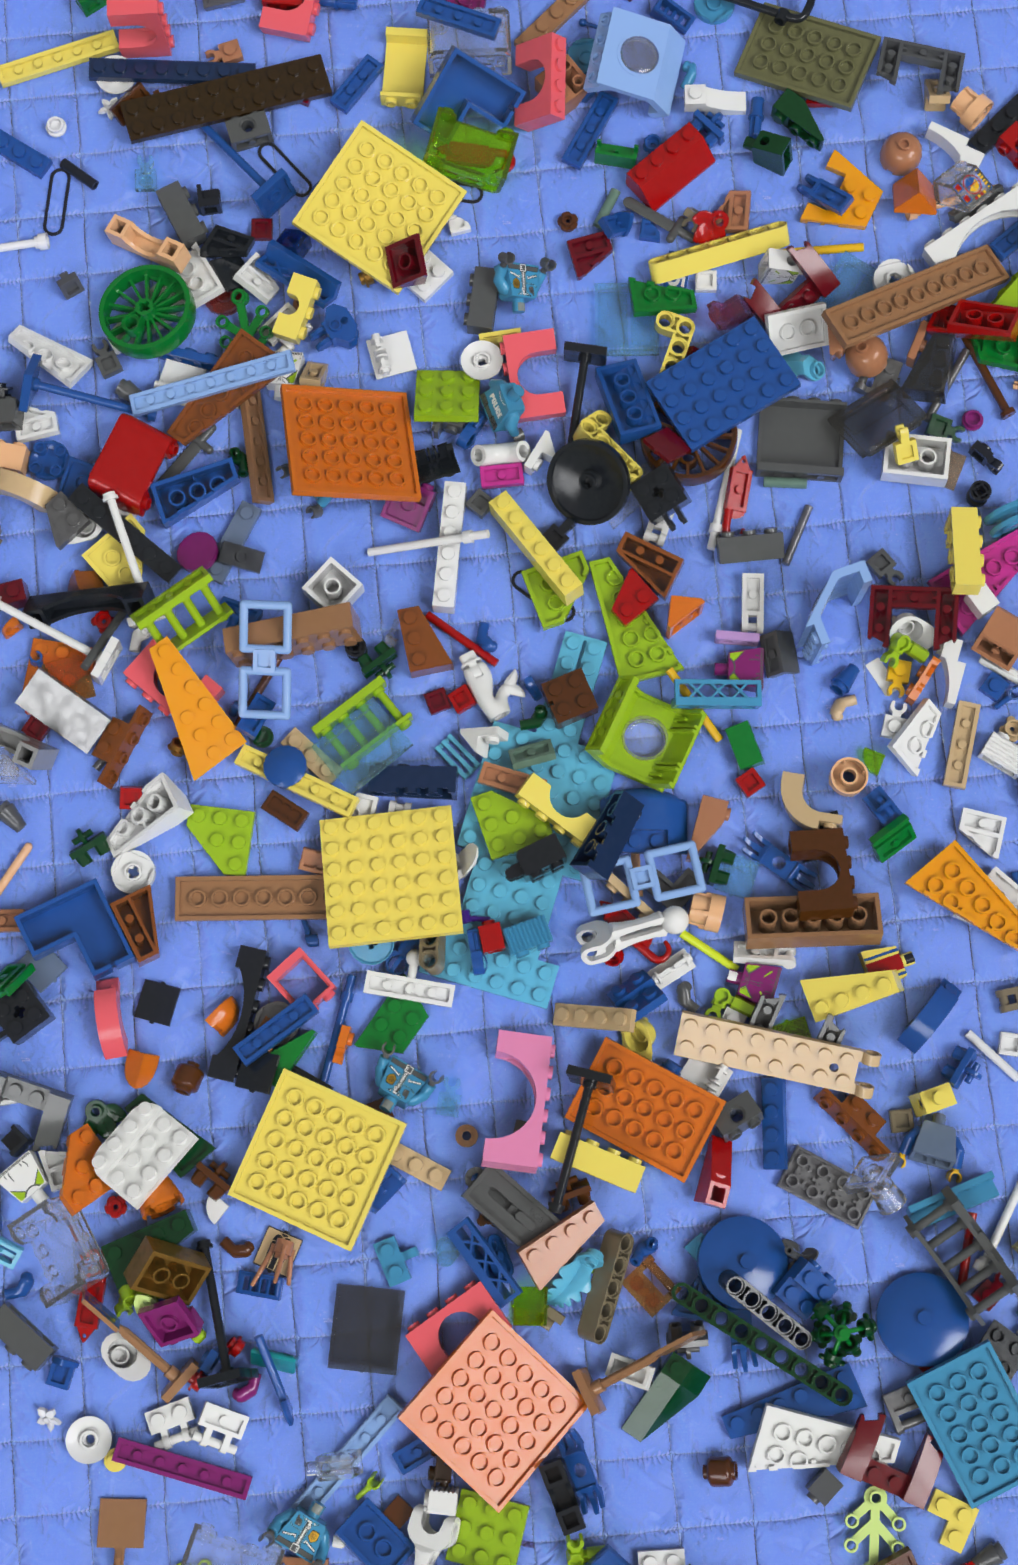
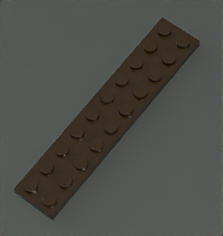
M321 54L123 101L120 102V107L131 144L225 122L233 117L246 116L255 111L265 110L266 112L299 104L307 100L312 101L332 96V90Z

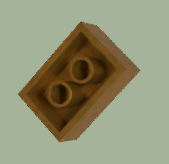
M145 1236L123 1274L132 1290L163 1299L179 1295L185 1305L189 1306L212 1268L202 1252Z

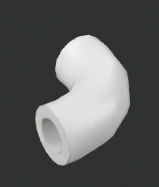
M523 440L475 445L471 450V460L476 466L526 462L531 454L529 444Z

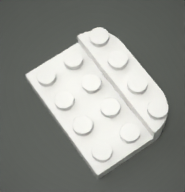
M142 1102L124 1118L98 1148L92 1159V1165L97 1176L106 1185L138 1210L198 1141V1138L159 1105Z

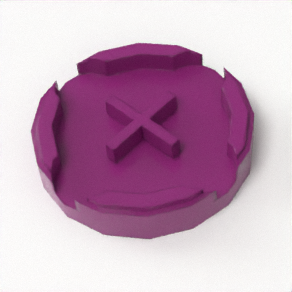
M206 532L190 534L179 544L177 550L179 564L190 573L201 566L206 570L209 569L216 562L219 555L216 540Z

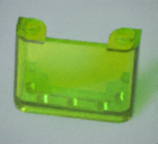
M438 107L422 161L451 180L490 193H499L506 181L519 133L507 127L493 133L457 121V115L449 107Z

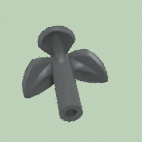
M789 1239L782 1240L787 1257L794 1260L788 1264V1271L800 1256L808 1261L810 1258L814 1261L817 1259L819 1254L817 1249L806 1248L800 1254V1245L795 1241Z

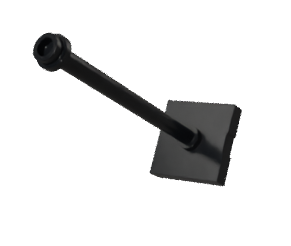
M568 341L564 343V361L580 363L567 444L574 441L573 434L579 425L588 365L605 366L607 347Z
M568 1064L566 1070L570 1082L580 1084L584 1089L553 1202H548V1211L556 1214H562V1211L565 1210L562 1202L592 1091L599 1089L614 1093L616 1087L613 1075Z
M210 1239L198 1241L196 1251H201L205 1254L212 1268L206 1277V1284L222 1369H220V1373L197 1379L198 1389H219L259 1378L258 1368L234 1369V1367H231L210 1249L213 1248Z

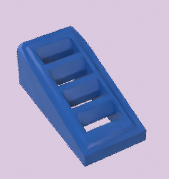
M658 0L649 13L654 19L670 24L683 35L686 34L696 17L673 0ZM669 10L672 11V14L670 16L667 15V12ZM676 14L680 16L677 21L673 19ZM683 18L687 20L684 26L680 24Z
M239 1271L236 1293L281 1300L285 1277L279 1276L275 1284L274 1293L271 1294L269 1292L274 1275L262 1273L258 1279L256 1291H253L250 1283L256 1272ZM245 1276H250L248 1289H243ZM263 1279H267L265 1292H261Z

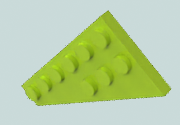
M607 557L590 561L589 568L618 676L635 675L640 681L667 675L666 671L672 667L676 673L684 671V667L679 663L673 654L674 652L667 645L646 611L626 627L611 612L625 581L611 558Z

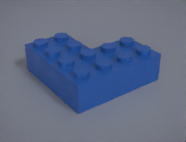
M451 45L410 120L413 124L449 145L469 108L506 129L515 113L509 108V105L511 104L513 107L518 108L526 91L459 48Z
M96 878L14 917L35 961L77 942L95 981L113 973L112 968L115 966L119 970L136 961Z

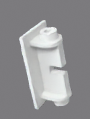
M683 948L672 955L666 962L649 970L647 974L662 990L694 969L696 965L691 955Z

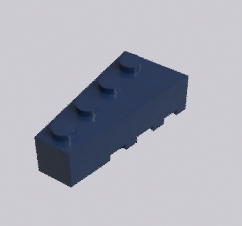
M375 763V766H370L368 793L372 796L457 800L458 769L457 766H410L407 764L388 766L386 763Z
M615 790L569 865L591 880L608 881L636 822L642 815L641 811L644 804L625 790Z

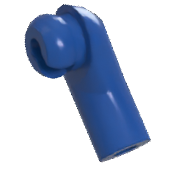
M479 622L476 637L477 644L486 652H495L497 643L488 636L489 623Z
M651 1236L645 1241L640 1242L630 1258V1263L636 1267L640 1266L644 1257L656 1252L658 1240Z
M22 1273L16 1287L4 1289L5 1299L10 1300L27 1296L34 1285L32 1273Z

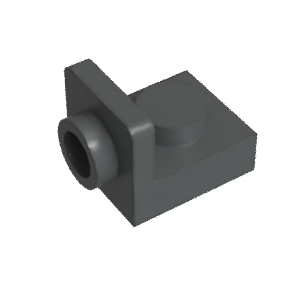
M433 422L431 430L434 431V438L439 439L442 429H445L447 433L457 435V433L460 434L465 428V422Z

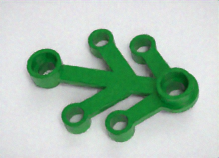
M241 288L235 289L231 294V301L237 306L240 327L251 336H254L263 320L268 318L270 311L266 306L259 305L255 310L256 316L249 326L246 311L249 294ZM241 293V299L236 300V295ZM261 309H265L264 315H260ZM219 315L216 318V325L219 328L226 329L234 335L239 332L240 328L231 323L226 316ZM222 319L226 320L224 325H220ZM267 325L260 328L258 341L265 345L273 337L272 328ZM269 329V334L264 336V331ZM227 335L222 336L219 341L220 346L224 349L229 346V344L224 346V341L229 339L230 344L233 340Z

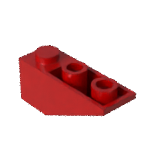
M710 1136L694 1197L695 1202L715 1208H726L731 1188L732 1141L729 1140L725 1143L721 1137Z

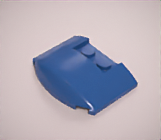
M651 788L625 790L644 804V807L641 811L642 815L636 822L622 853L644 854L646 850L687 841V802L685 800H681L669 792L663 791L662 793ZM612 795L600 800V814ZM688 850L682 851V852L673 853V854H683V855H687V854H688Z

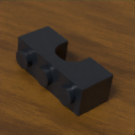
M558 1456L541 1463L538 1468L552 1500L563 1535L567 1536L586 1528V1523L561 1457Z

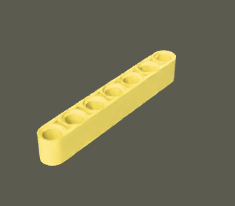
M773 222L652 258L648 261L651 280L655 284H661L766 253L768 248L780 249L790 244L787 222Z

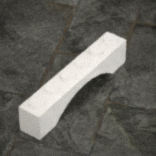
M1018 182L1006 194L1004 192L999 194L991 204L981 206L973 216L964 217L955 228L950 227L945 230L937 240L932 239L924 245L922 257L929 267L956 257L964 241L979 227L998 219L1018 217Z
M445 481L439 537L462 533L467 486L464 482ZM461 542L438 546L432 601L433 612L455 614Z

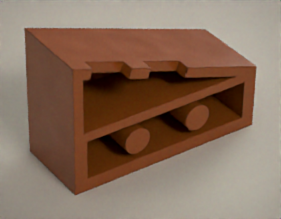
M625 531L616 549L617 555L666 601L684 565V559Z
M415 606L397 610L411 678L454 670L451 659L420 607Z
M147 885L110 903V908L135 956L139 968L160 958L151 886Z

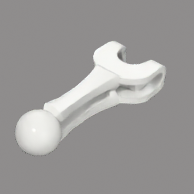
M670 906L663 912L657 911L634 920L610 923L595 920L582 924L576 929V939L582 945L580 951L581 959L587 965L603 963L610 960L616 952L635 943L656 937H665L668 933L680 934L688 927L689 916L682 907ZM586 932L593 934L588 937L582 936ZM597 951L595 955L587 956L589 952Z
M418 1504L414 1507L407 1527L409 1537L415 1545L414 1565H435L440 1552L452 1547L457 1542L461 1525L459 1517H447L444 1519L440 1530L436 1532L429 1523L430 1513H427L428 1507H424L423 1504Z

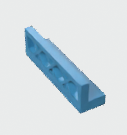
M674 679V698L671 699V709H758L762 706L761 680ZM680 684L688 685L694 692L689 697H681ZM703 685H710L715 692L710 697H705L699 689ZM725 685H731L737 692L732 697H726L720 690ZM747 685H756V697H748L742 690Z
M992 1171L951 1188L966 1210L1000 1195L993 1182L995 1176ZM940 1192L908 1206L906 1213L915 1224L942 1205L943 1200L946 1198ZM955 1210L952 1212L948 1211L927 1227L952 1217L957 1213Z

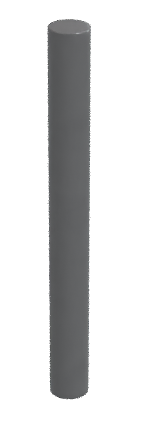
M962 349L923 418L925 422L928 423L932 413H937L970 354L968 349Z

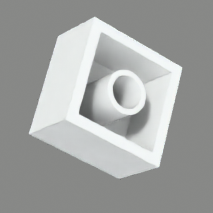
M332 557L302 587L304 595L319 608L350 602L353 605L365 592L363 584Z

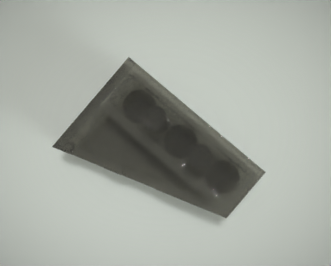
M933 333L901 387L903 400L946 404L956 352L955 334Z

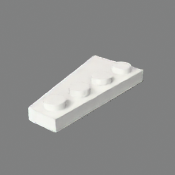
M19 325L8 335V342L30 359L33 353L42 355L40 366L70 389L93 366L92 359L22 325Z

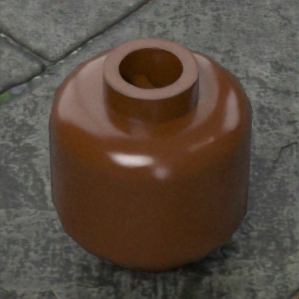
M187 1061V1063L177 1065L171 1079L174 1091L190 1096V1094L196 1093L199 1090L204 1073L199 1069L200 1065L198 1063Z
M728 1455L710 1456L707 1460V1465H703V1478L708 1479L712 1487H730L733 1485L734 1480L738 1479L737 1462L733 1461Z

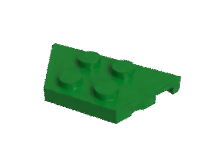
M1018 336L1016 342L970 339L978 363L1018 372Z
M387 997L354 1045L359 1048L382 1051V1046L387 1041L385 1045L387 1051H392L395 1044L396 1050L394 1053L403 1054L429 1017L423 1005L419 1002Z

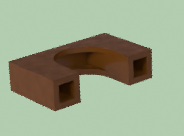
M843 828L789 831L788 848L790 861H824L835 870L838 878L832 886L826 889L797 892L796 906L799 921L853 918L854 910L858 909L857 896H853L852 889L855 888L854 876L850 875L849 869L852 868L851 856H847L846 849L849 847L848 836H844Z

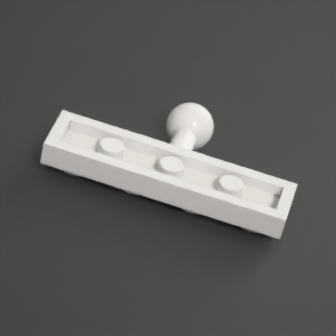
M417 949L410 950L406 955V961L409 964L407 977L367 970L363 993L452 1008L456 985L416 978L417 969L420 966L419 950Z

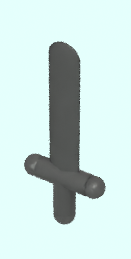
M626 197L623 200L625 207L669 231L666 237L668 243H672L677 235L694 243V234L682 228V222L686 219L685 216H680L675 223L632 197Z
M214 424L194 439L158 481L179 475L201 449L207 454H212L214 449L206 441L216 431V425Z

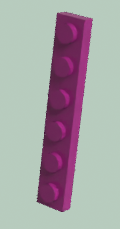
M120 1436L111 1460L246 1500L253 1477Z

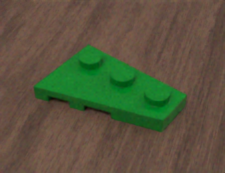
M628 277L627 282L634 317L655 316L664 310L676 314L696 313L697 304L694 290L671 285L664 287L655 285V282L652 281L644 283L635 281L636 278Z

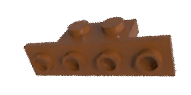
M139 705L129 723L112 716L113 719L106 727L91 754L107 762L97 782L110 790L117 782L122 769L128 762L133 749L138 744L144 729L149 724L150 718L153 715L145 707Z
M823 1088L814 1096L813 1099L878 1163L891 1153L875 1136L886 1121L863 1098H859L854 1094H848L841 1102L827 1088Z

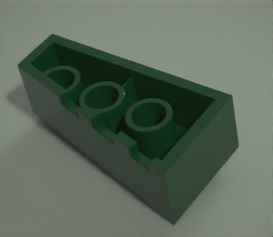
M190 1209L182 1210L101 1247L117 1290L128 1284L123 1273L145 1236L180 1245L198 1231Z

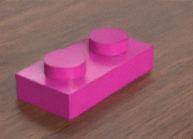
M522 462L480 466L482 489L524 486Z

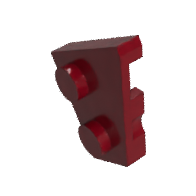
M604 231L567 241V248L577 281L585 277L613 252L610 239L607 238Z

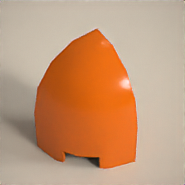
M233 996L227 998L205 1019L223 1037L238 1021L239 1007Z
M129 1049L124 1070L129 1085L135 1089L147 1085L156 1072L160 1056Z

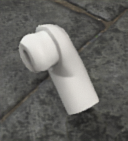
M137 628L132 632L129 651L140 652L141 642L151 637L147 628L142 630Z

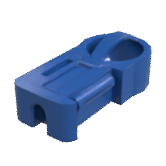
M479 407L478 422H469L462 430L456 441L457 446L467 450L475 443L476 436L488 420L484 409Z
M478 928L468 929L467 935L474 976L485 974L488 962L481 951ZM483 957H484L485 960H486V968H485V969H484Z
M419 939L402 941L397 948L398 951L394 950L388 957L386 969L390 974L401 976L407 971L409 964L406 961V955L410 950H419ZM394 957H398L392 965V967L389 969L388 966L390 960ZM404 959L405 968L399 973H394L396 967Z

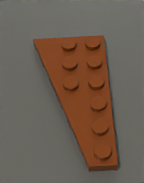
M241 328L210 372L275 354V352ZM276 378L188 402L166 433L186 446Z

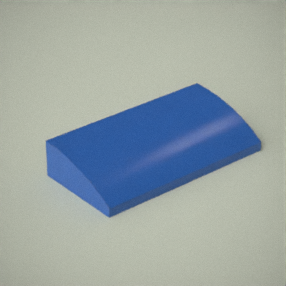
M636 358L595 368V380L607 412L611 416V423L620 445L641 439L662 428Z

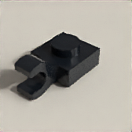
M570 517L559 528L553 524L543 534L556 552L569 541V537L566 534L575 527V522Z

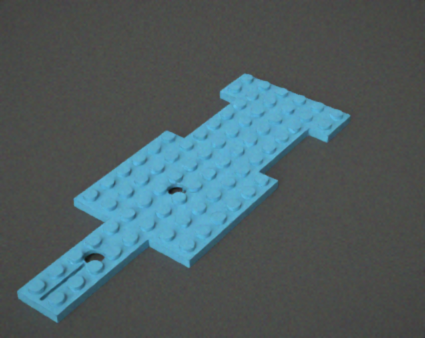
M566 631L552 679L582 668L593 693L608 642ZM545 701L544 706L548 711V715L536 732L529 730L521 731L519 727L497 721L493 722L492 726H499L509 733L508 741L499 742L498 745L489 744L488 757L486 759L482 758L471 797L493 791L518 803V799L514 796L515 794L478 783L483 763L486 761L513 769L508 750L550 739L556 759L516 771L529 775L534 772L540 778L546 779L547 783L551 785V804L562 816L575 818L588 813L596 820L600 816V800L604 797L606 799L609 796L615 772L603 767L584 750L586 746L578 744L586 718L557 729L550 713V707L548 708ZM470 799L457 846L465 848L469 843H474L479 848V856L476 865L472 868L461 909L470 910L471 916L490 917V920L494 919L495 923L500 922L501 930L543 914L547 924H549L562 876L581 882L579 871L569 865L579 848L570 842L571 838L564 834L562 836L555 832L567 856L566 863L563 865L564 868L555 873H552V871L545 873L544 878L535 883H532V881L526 882L524 877L517 881L515 880V882H509L505 879V871L508 867L510 868L517 863V853L491 860ZM477 921L463 924L464 934L446 936L445 967L439 975H431L421 966L419 968V973L546 1010L559 970L558 965L538 960L541 950L538 951L537 948L529 950V955L518 959L516 955L511 957L504 939L506 950L485 955L488 962L485 974L474 976L467 930L482 926V923ZM436 937L430 940L429 945L436 941ZM480 939L481 951L483 953V948ZM483 957V963H484V969H485V968H486V960H485V958ZM435 959L429 962L428 967L435 963Z

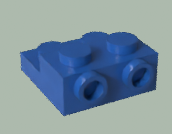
M644 970L631 974L627 981L621 985L614 986L611 992L606 994L614 1007L637 1010L635 1022L668 1000L665 993Z
M800 1256L772 1292L800 1318L806 1321L813 1313L812 1309L820 1301L828 1302L837 1292L838 1288L834 1285L836 1280L827 1272L822 1274L819 1271L821 1266L812 1258L808 1261Z

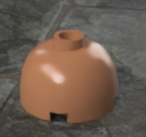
M908 132L891 134L884 141L880 150L882 167L893 172L892 174L896 176H906L916 169L922 158V146L919 140Z
M877 336L849 347L845 351V361L850 372L859 378L861 376L872 378L880 374L888 363L889 352L884 342Z

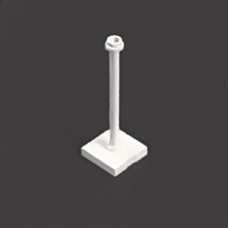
M115 491L102 494L103 503L107 502L134 582H143L116 503V499L119 498L118 494ZM162 615L154 622L165 619V615ZM130 617L126 618L129 627L133 629L138 628Z
M0 596L1 611L85 655H88L92 648L1 601L2 597ZM111 636L104 651H101L95 659L96 665L90 673L94 682L103 685L123 649L120 640Z

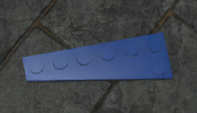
M846 1362L845 1366H837L835 1369L832 1368L825 1371L851 1389L853 1398L848 1405H836L804 1383L799 1382L722 1415L721 1418L730 1439L757 1433L766 1403L819 1417L867 1407L849 1362ZM820 1375L815 1379L817 1388H822L826 1385L825 1376ZM840 1388L836 1391L835 1398L838 1401L844 1400L846 1390Z

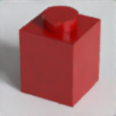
M494 919L481 922L482 926H478L484 955L505 951L500 922L495 923Z

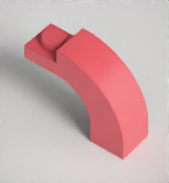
M119 978L96 981L94 1010L98 1036L105 1060L128 1056V1039L124 1030L120 1009Z

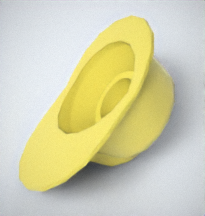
M643 1017L635 1022L634 1033L621 1032L622 1045L652 1061V1045L656 1039V1031L652 1024L648 1022V1018Z

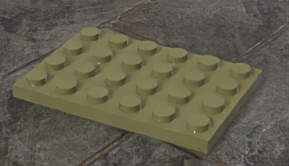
M764 2V5H767V6H770V7H773V8H776V9L783 8V7H780V6H777V5H773V4ZM787 9L792 14H800V12ZM760 12L735 68L734 76L784 92L789 88L800 97L851 112L881 43V36L810 15L803 22L791 23L787 21L784 26H779L774 22L775 17Z

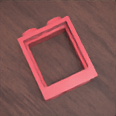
M298 947L266 978L291 1004L295 999L279 981L304 959L328 986L312 1001L319 1010L318 1005L323 1001L328 1002L335 996L336 993L334 991L337 987L309 956Z

